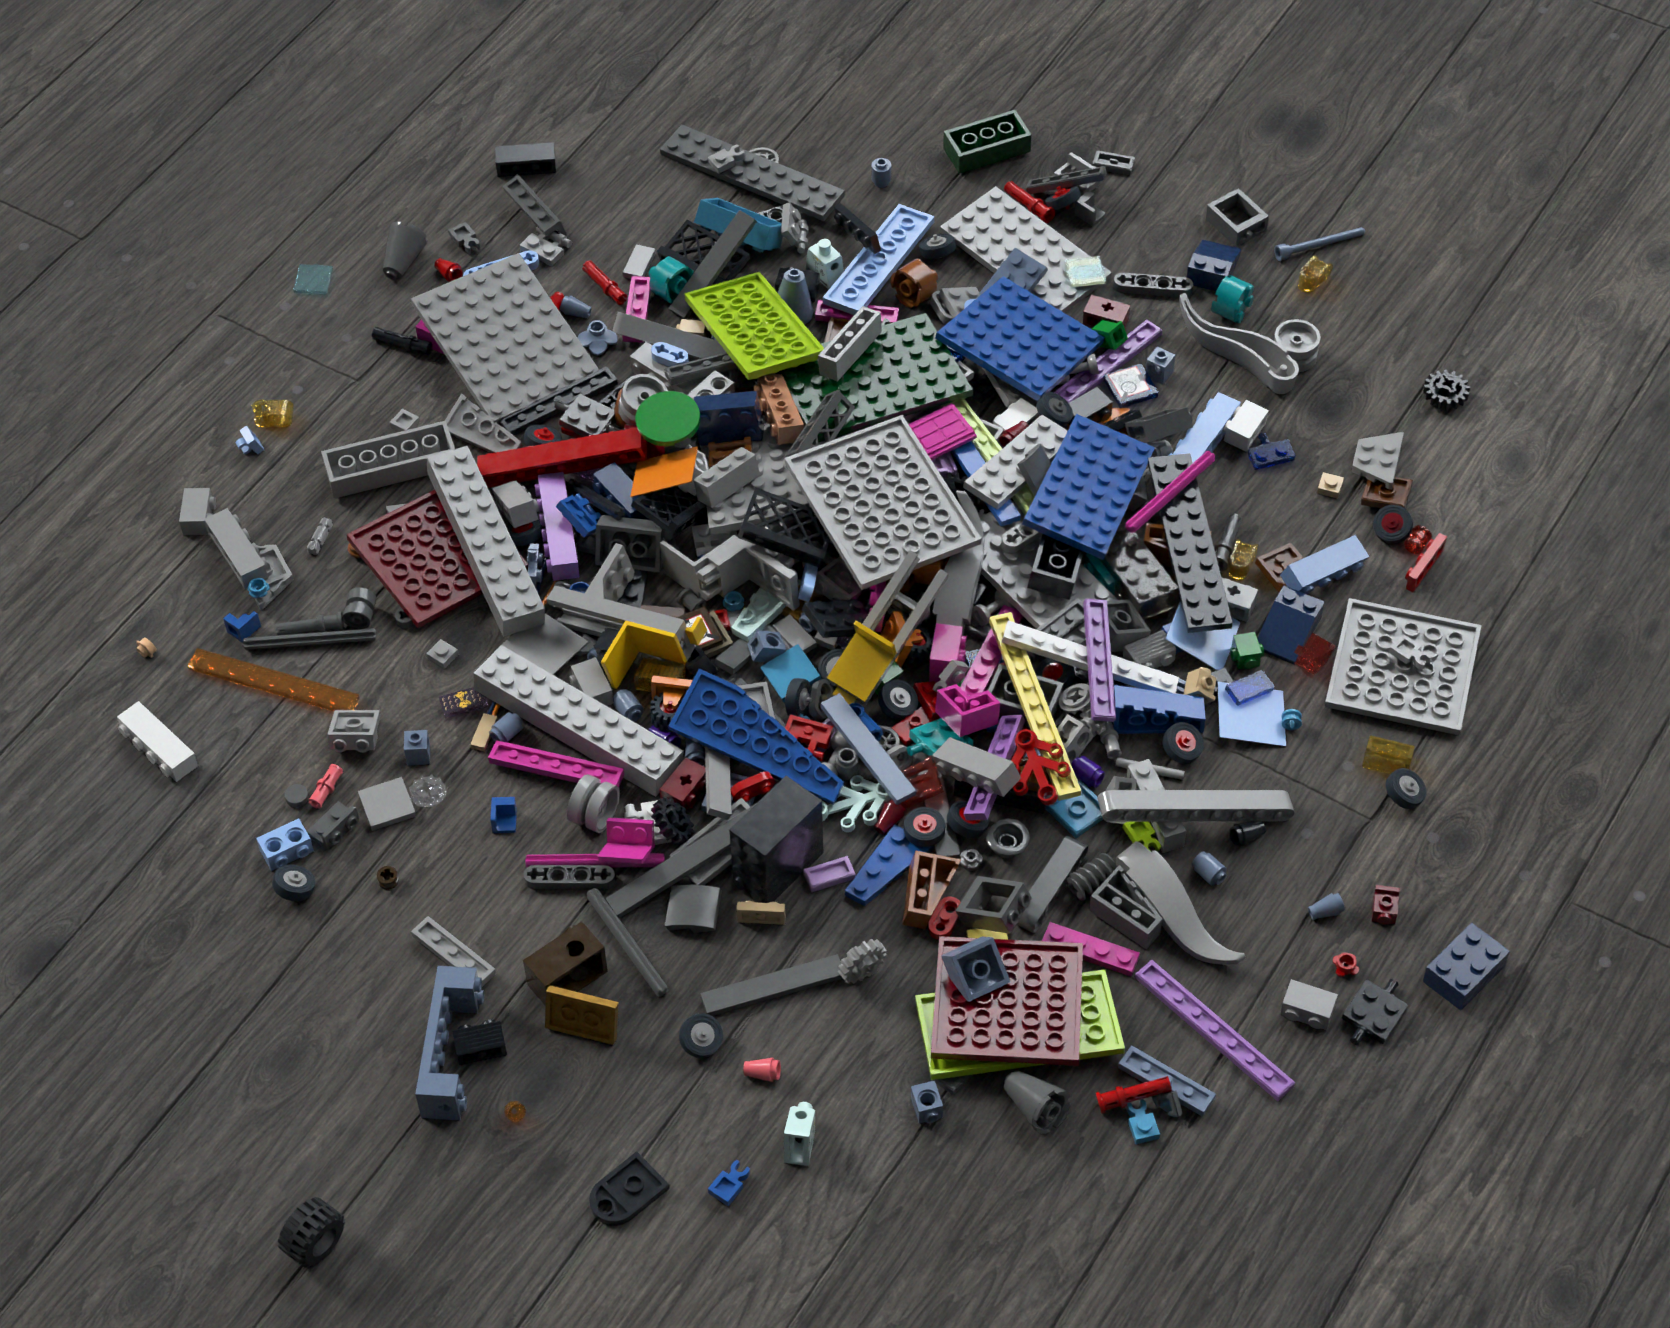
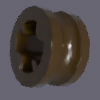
M384 866L377 872L378 884L382 889L389 890L398 885V873L392 866ZM386 875H391V877H389L390 880H384V878H386Z

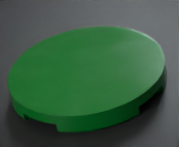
M675 391L659 392L651 395L640 404L635 416L636 426L647 442L658 446H674V443L681 442L687 438L690 439L698 430L700 425L699 408L696 402L686 394Z

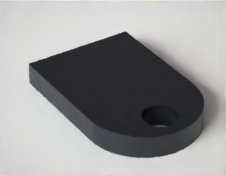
M636 1151L592 1188L589 1197L592 1214L598 1221L606 1225L618 1226L625 1224L670 1189L669 1183ZM603 1204L612 1206V1209L607 1213H602L598 1210Z

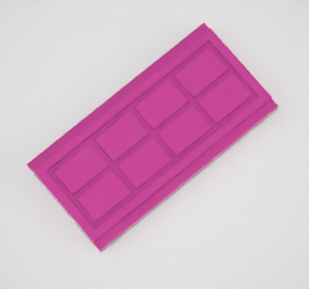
M952 403L908 424L931 460L977 438L972 427Z

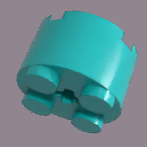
M668 256L649 270L650 290L663 300L673 303L694 274V271L678 260Z
M1226 276L1215 293L1218 296L1217 302H1212L1211 311L1233 322L1241 323L1246 307H1250L1253 303L1254 296L1251 294L1254 286L1234 276Z

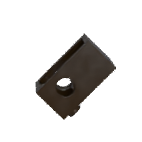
M582 921L577 925L570 926L565 933L523 960L527 985L545 1006L546 990L549 985L555 986L557 983L563 982L564 985L561 988L579 992L608 972L605 947ZM578 965L584 966L588 970V975L583 980H574L569 975Z

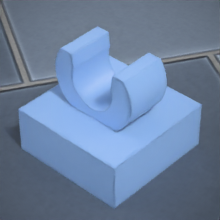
M248 426L240 430L243 438L238 439L235 443L239 449H242L244 454H248L252 449L257 454L264 451L258 437Z

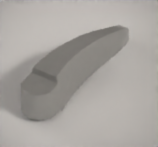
M1186 293L1180 296V308L1185 324L1193 338L1203 347L1241 365L1274 393L1285 394L1293 389L1299 367L1296 361L1288 355V351L1272 339L1252 331L1214 325L1202 319L1195 312Z
M957 490L956 493L960 506L982 538V541L978 546L950 556L944 569L949 577L935 597L933 614L936 615V623L962 626L964 636L965 625L971 624L973 603L984 558L985 539L982 523L973 502L965 491Z
M1134 842L1116 857L1117 867L1120 865L1123 868L1127 878L1135 883L1139 893L1143 898L1146 897L1162 917L1163 928L1185 952L1198 960L1213 964H1239L1246 959L1244 953L1229 950L1214 941L1204 929L1182 883L1170 865L1157 851L1150 852L1141 843Z

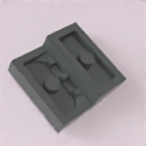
M1037 444L1026 453L1025 458L1017 464L1034 497L1051 466V462L1041 444Z
M704 885L672 886L665 927L669 931L690 928L694 933L715 931L722 890L717 887Z

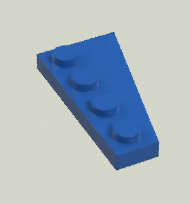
M894 824L846 888L845 896L866 906L887 889L888 884L893 880H898L903 875V872L910 867L915 850L931 853L934 850V845L920 847L912 844L906 838L904 829Z

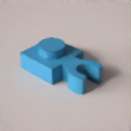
M1144 1099L1140 1100V1109L1133 1108L1131 1102L1127 1105V1112L1132 1117L1129 1118L1128 1124L1135 1144L1160 1138V1132L1153 1113L1145 1114L1147 1105Z

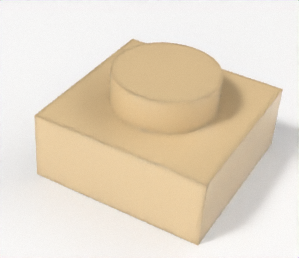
M1323 472L1317 493L1338 498L1344 477Z

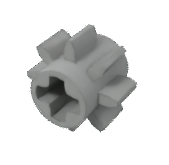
M1087 709L1080 714L1083 718L1080 722L1086 725L1093 734V737L1107 730L1104 726L1107 721L1091 719V709Z

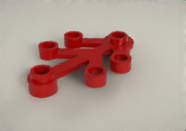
M1023 729L1016 735L1015 745L1017 750L1011 759L1021 777L1013 786V790L1018 796L1025 795L1028 791L1026 784L1034 771L1040 786L1038 790L1040 801L1044 805H1053L1058 799V793L1054 786L1049 785L1042 767L1056 771L1062 778L1069 776L1071 769L1067 762H1057L1039 756L1035 749L1049 752L1051 758L1059 759L1063 756V749L1060 744H1051L1038 740L1035 732ZM1055 749H1059L1057 753H1052ZM1026 753L1028 761L1021 772L1019 764ZM1066 767L1065 771L1060 772L1061 768ZM1019 786H1024L1021 790H1017Z

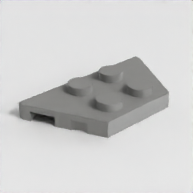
M1399 432L1359 439L1352 472L1359 476H1364L1374 483L1377 480L1386 483L1385 488L1392 490L1404 433Z
M256 545L260 552V558L264 557L269 565V569H267L269 579L265 581L269 584L270 589L267 591L266 596L254 598L260 610L264 609L293 581L292 573L276 545Z

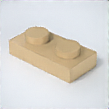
M754 901L737 903L738 922L785 925V904L777 902L756 903Z

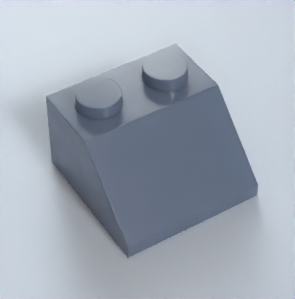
M982 936L941 955L950 979L967 1002L1010 983L993 937Z

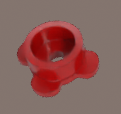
M1342 953L1339 956L1333 957L1332 962L1336 965V974L1339 977L1347 974L1357 975L1359 973L1355 955Z

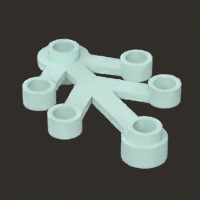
M860 775L853 776L850 780L852 789L843 786L838 797L843 796L848 799L836 802L834 805H827L822 801L823 821L829 814L851 808L847 816L842 818L840 823L844 832H852L855 829L854 821L866 803L874 801L870 809L863 813V820L869 826L876 824L877 813L885 802L892 800L885 793L886 791L880 783L870 782L863 779ZM862 789H865V790H868V791H870V792L863 794V793H860V792H857V791H861Z

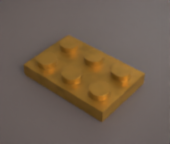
M549 985L546 990L545 1028L614 1045L617 1039L619 1002Z

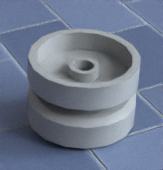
M1299 319L1287 320L1281 323L1276 328L1274 341L1288 351V355L1296 361L1299 367L1298 372L1309 370L1316 364L1321 338L1319 330L1313 324Z
M638 374L630 377L622 388L618 405L622 420L628 425H636L635 416L640 404L653 394L668 391L665 384L657 377L649 374Z
M589 774L584 775L575 786L570 797L567 819L579 826L586 824V828L596 833L603 832L607 828V819L613 818L620 796L619 787L609 782L601 784L599 778Z

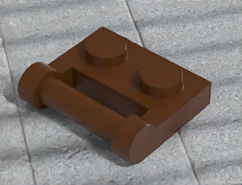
M751 436L744 437V440L717 444L715 442L708 443L709 469L735 451L734 449L737 450L742 447L753 453Z

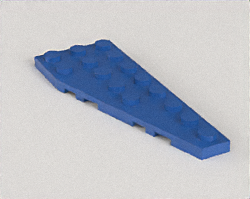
M698 670L668 726L669 730L758 771L770 772L772 777L780 781L785 776H788L816 797L834 805L844 786V782L826 765L818 761L789 731L772 716H769L756 701H753L741 687L704 670Z

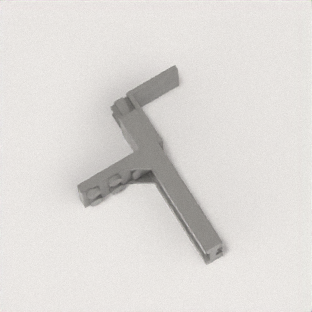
M804 517L803 520H800V522L803 523L805 521L810 520V518ZM794 519L784 521L786 527L792 524L794 526L797 525ZM779 522L769 525L773 532L783 531ZM807 526L803 527L808 536L813 535ZM733 535L693 562L664 540L660 542L665 574L685 589L691 588L694 592L693 594L698 598L702 597L708 601L717 594L725 597L728 592L735 590L750 579L792 610L800 606L796 573L782 565L778 559L768 555L764 547L739 539Z

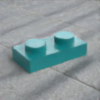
M1087 553L1085 555L1084 567L1106 589L1115 595V579L1098 557Z

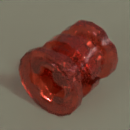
M1414 526L1412 533L1404 542L1405 548L1412 554H1420L1432 539V533L1424 526Z

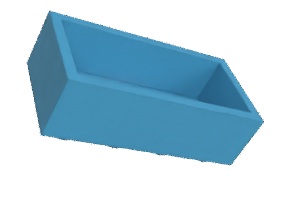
M720 198L700 200L694 223L699 224L700 227L707 231L714 230L718 232V236H721L738 211L741 210L757 221L741 245L749 244L753 250L759 252L780 248L783 239L781 222Z

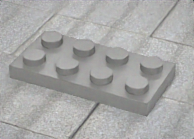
M742 798L731 806L732 815L729 820L750 808ZM719 817L715 818L669 856L672 857L729 820ZM731 848L687 877L694 885H706L732 864Z

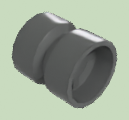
M365 588L351 589L348 593L346 607L342 616L343 622L354 629L369 627L377 600L376 595Z

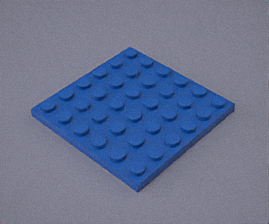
M1003 276L936 333L935 339L1038 401L1043 394L1050 392L1100 347L1105 337Z

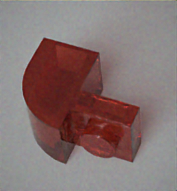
M1312 632L1305 646L1298 645L1294 653L1299 655L1294 664L1312 674H1317L1327 663L1336 646Z

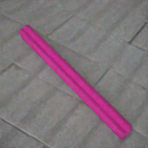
M1206 451L1129 519L1126 522V530L1130 533L1136 532L1215 461L1214 453Z
M650 853L644 863L632 866L625 862L607 864L605 861H598V854L527 855L525 864L526 868L532 865H602L611 868L656 867L665 861V856L663 853Z

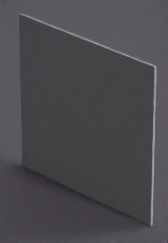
M545 614V624L514 633L502 646L554 675L588 641Z

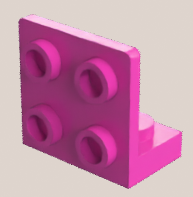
M608 818L606 821L607 844L598 854V861H605L607 864L625 862L632 866L644 863L655 847L654 820Z

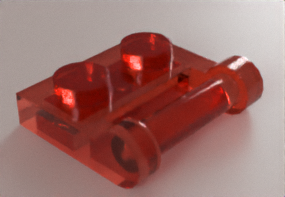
M932 755L926 757L925 761L901 771L908 778L928 769V772L908 780L915 788L916 795L900 803L904 808L944 792Z

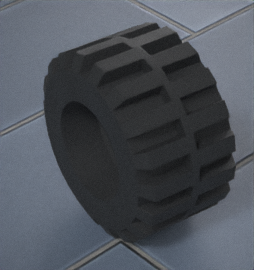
M319 1197L308 1199L285 1222L278 1238V1247L304 1268L312 1267L322 1261L338 1243L345 1227L344 1216Z

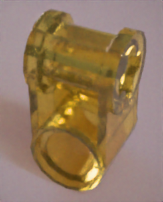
M1316 255L1312 256L1309 262L1300 270L1298 288L1303 292H1313L1329 277L1333 265L1331 263H1324Z
M284 399L257 400L252 404V411L255 414L254 423L259 427H289L292 424L294 405L291 401Z
M1237 538L1228 572L1232 579L1237 581L1246 579L1251 565L1255 561L1259 544H1247Z

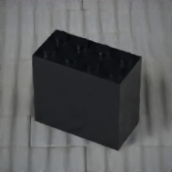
M785 776L729 829L733 883L737 888L747 891L758 903L774 902L804 873V869L809 868L824 853L822 800L788 776Z

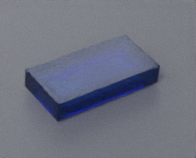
M1260 670L1227 684L1225 690L1238 706L1273 691L1275 686L1264 671Z

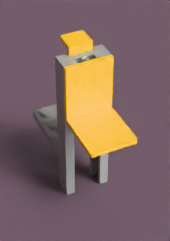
M615 543L585 593L554 586L546 599L549 605L562 608L564 614L561 618L558 617L556 621L569 629L598 637L602 635L605 628L620 630L601 660L612 688L615 689L620 685L639 652L686 664L695 645L698 646L707 632L701 617H697L690 628L686 626L685 621L682 619L618 603V599L622 597L624 589L629 581L633 579L635 572L624 546Z
M911 550L862 624L858 621L854 622L853 625L856 633L827 676V680L837 686L833 696L840 693L848 704L854 703L856 699L865 705L868 703L917 625L922 623L928 625L932 619L929 607L949 576L948 573L940 569L918 603L899 592L920 560L917 557L918 555ZM890 605H892L891 608L895 611H901V613L904 611L909 615V618L893 642L874 632Z

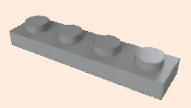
M429 916L411 931L412 937L449 966L476 968L478 977L482 978V987L496 975L494 967Z

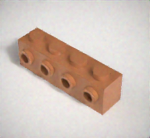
M770 374L757 378V385L754 386V391L758 393L761 411L765 412V421L767 424H770L771 436H775L778 445L794 443L803 430L804 424L783 375Z

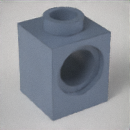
M1157 347L1147 359L1145 376L1164 384L1174 372L1175 354Z
M757 630L747 644L754 662L767 663L786 650L780 632Z
M427 730L404 731V753L407 765L430 764V741Z
M935 1081L911 1086V1100L919 1124L924 1122L933 1123L943 1118V1104ZM929 1102L932 1105L925 1106L923 1103Z

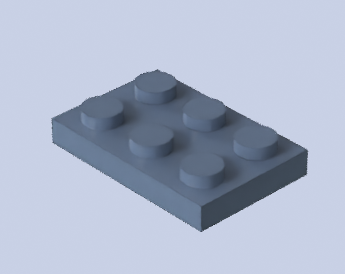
M1014 248L979 294H983L1003 276L1031 293L1048 269L1040 262Z

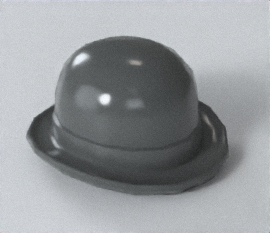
M1009 818L999 820L993 824L986 836L989 847L996 855L1002 858H1012L1023 852L1028 846L1030 839L1025 825L1016 819Z

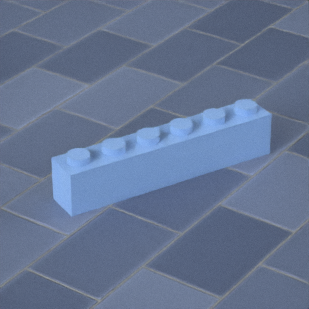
M1218 392L1214 399L1208 401L1205 411L1199 413L1193 428L1187 430L1186 437L1183 440H1179L1174 453L1169 455L1190 453L1192 462H1195L1206 451L1212 453L1225 436L1224 427L1228 420L1232 421L1234 412L1241 402Z

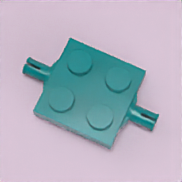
M940 718L910 730L909 737L916 744L907 747V753L913 756L921 752L933 759L932 755L949 737L973 746V740L968 735L959 737Z

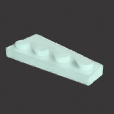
M760 587L757 593H754L750 598L748 607L742 610L731 627L732 634L749 642L757 630L762 631L787 605Z

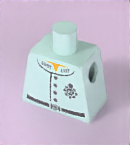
M821 239L817 244L808 249L806 269L820 273V282L829 290L844 272L842 256L831 246V242L828 239Z
M800 1102L798 1107H790L784 1131V1163L809 1166L815 1134V1110L812 1109V1105L808 1102ZM795 1137L803 1138L802 1143L796 1142Z

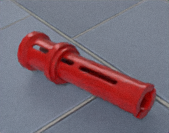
M1013 181L1006 183L1004 191L1026 206L1028 211L1038 216L1043 222L1047 224L1054 218V208L1047 207L1043 200L1040 198L1035 199Z
M1165 1076L1124 1089L1117 1086L1115 1090L1102 1094L1096 1092V1097L1101 1114H1104L1109 1109L1116 1107L1125 1108L1127 1103L1171 1092L1172 1087L1169 1077Z

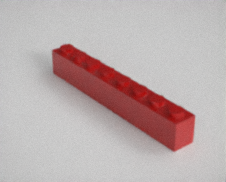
M637 427L479 455L477 456V466L487 488L515 480L517 482L538 479V475L558 472L569 474L603 468L613 462L620 465L647 460V441L640 434Z

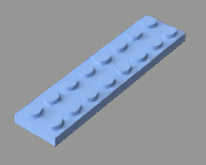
M898 204L876 231L882 251L874 254L869 249L863 247L823 296V304L855 315L862 306L867 307L933 225L934 216Z

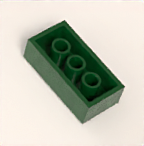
M1012 110L944 131L943 149L960 174L1031 152L1032 135L1017 111Z

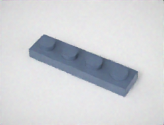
M1132 1045L1118 1064L1119 1069L1143 1083L1168 1076L1172 1091H1177L1180 1104L1202 1117L1216 1098L1214 1092Z

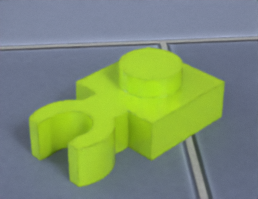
M1126 822L1123 824L1122 828L1132 843L1139 842L1148 850V846H1153L1157 852L1160 851L1161 844L1158 840L1152 838L1156 832L1149 822Z

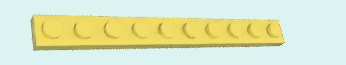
M1012 613L991 616L989 618L990 626L1031 731L1036 733L1038 740L1051 744L1058 743L1063 749V756L1059 759L1051 758L1049 752L1039 750L1040 755L1057 762H1067L1071 769L1070 775L1062 778L1056 771L1046 768L1052 786L1055 787L1058 793V801L1081 796L1080 786L1027 651L1002 643L1007 622L1015 623ZM1055 749L1052 753H1057L1059 749ZM1066 767L1061 768L1060 772L1065 771Z

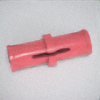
M331 764L324 777L318 780L317 788L308 800L311 806L320 809L328 795L333 793L335 790L334 785L343 774L341 767Z

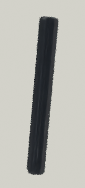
M572 478L569 482H565L568 491L575 495L579 493L583 499L586 498L590 504L616 519H620L621 516L624 517L625 512H623L621 506Z

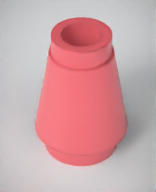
M766 1058L745 1061L743 1068L744 1076L769 1082L779 1080L781 1074L780 1060Z

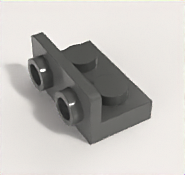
M338 801L306 832L310 839L326 850H329L333 845L338 844L349 830L357 825L359 821L357 808L354 806L348 808Z

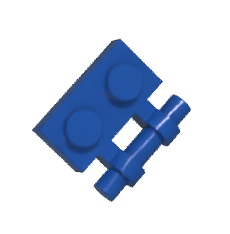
M579 493L559 501L556 505V508L584 538L596 532V524L602 515L599 512L596 513L590 506V502L586 498L583 499Z

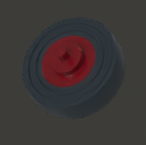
M1388 505L1380 509L1375 515L1373 528L1381 541L1388 544H1398L1410 536L1413 529V520L1405 508L1399 505Z

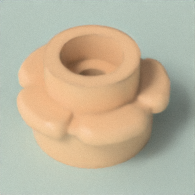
M144 637L141 641L136 642L138 646L136 650L144 658L147 656L153 657V653L157 649L150 640Z

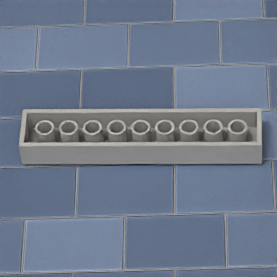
M468 446L427 457L428 476L503 637L545 624L544 605Z
M502 645L473 673L475 691L509 711L516 713L521 718L594 761L623 768L625 773L623 778L655 797L660 793L662 785L683 761V750Z

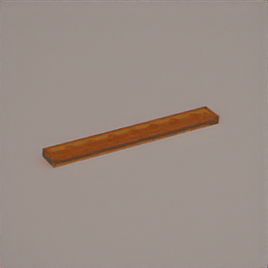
M199 648L196 649L188 663L189 670L331 711L354 710L360 700L359 694Z

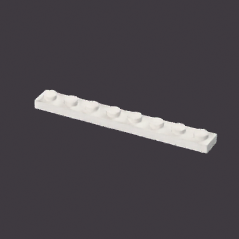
M1011 621L1007 622L1002 643L1088 671L1086 646ZM1111 655L1113 680L1140 689L1176 693L1179 677Z

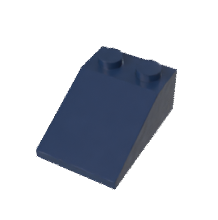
M1202 240L1194 251L1188 265L1187 278L1192 280L1193 286L1217 291L1222 280L1226 276L1228 277V275L1232 276L1242 249Z
M1283 586L1257 638L1258 643L1263 645L1264 652L1295 665L1322 618L1324 601Z

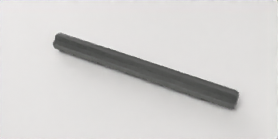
M372 628L244 638L243 646L245 650L373 641L376 640V630Z
M593 888L588 891L587 899L658 997L668 992L667 985L599 890Z

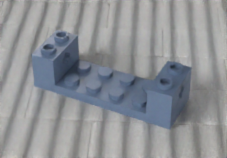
M437 967L415 1093L421 1118L461 1120L462 1111H466L467 1096H464V1084L460 1083L459 1075L441 1074L439 1070L440 1066H444L445 1063L443 1046L448 1044L449 1031L446 1029L447 1024L452 1022V1012L478 1014L479 1004L483 1005L484 990H481L482 978L478 977L476 968Z

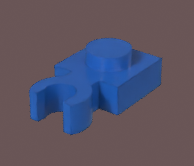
M738 1160L734 1161L731 1165V1172L728 1174L722 1171L708 1188V1194L729 1206L743 1189V1183L740 1181H744L749 1177L750 1168L746 1167L743 1172H738L736 1170L739 1168L740 1163Z

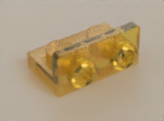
M1370 735L1362 767L1388 774L1400 768L1409 769L1415 746Z

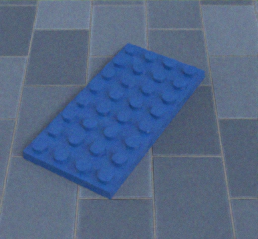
M1076 414L1022 525L1103 560L1148 465V457L1152 456L1155 447Z

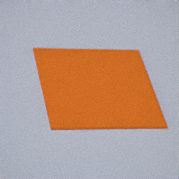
M698 446L637 461L630 497L692 482Z

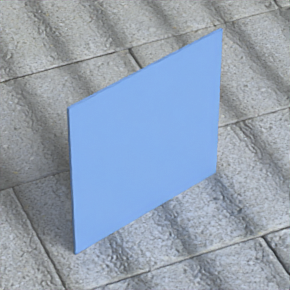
M1179 603L1166 640L1212 668L1220 670L1225 666L1230 648L1232 647L1233 635H1236L1240 622L1232 618V629L1188 633L1181 603Z
M1217 682L1219 735L1221 738L1286 746L1285 728L1282 727L1281 714L1284 711L1283 691Z

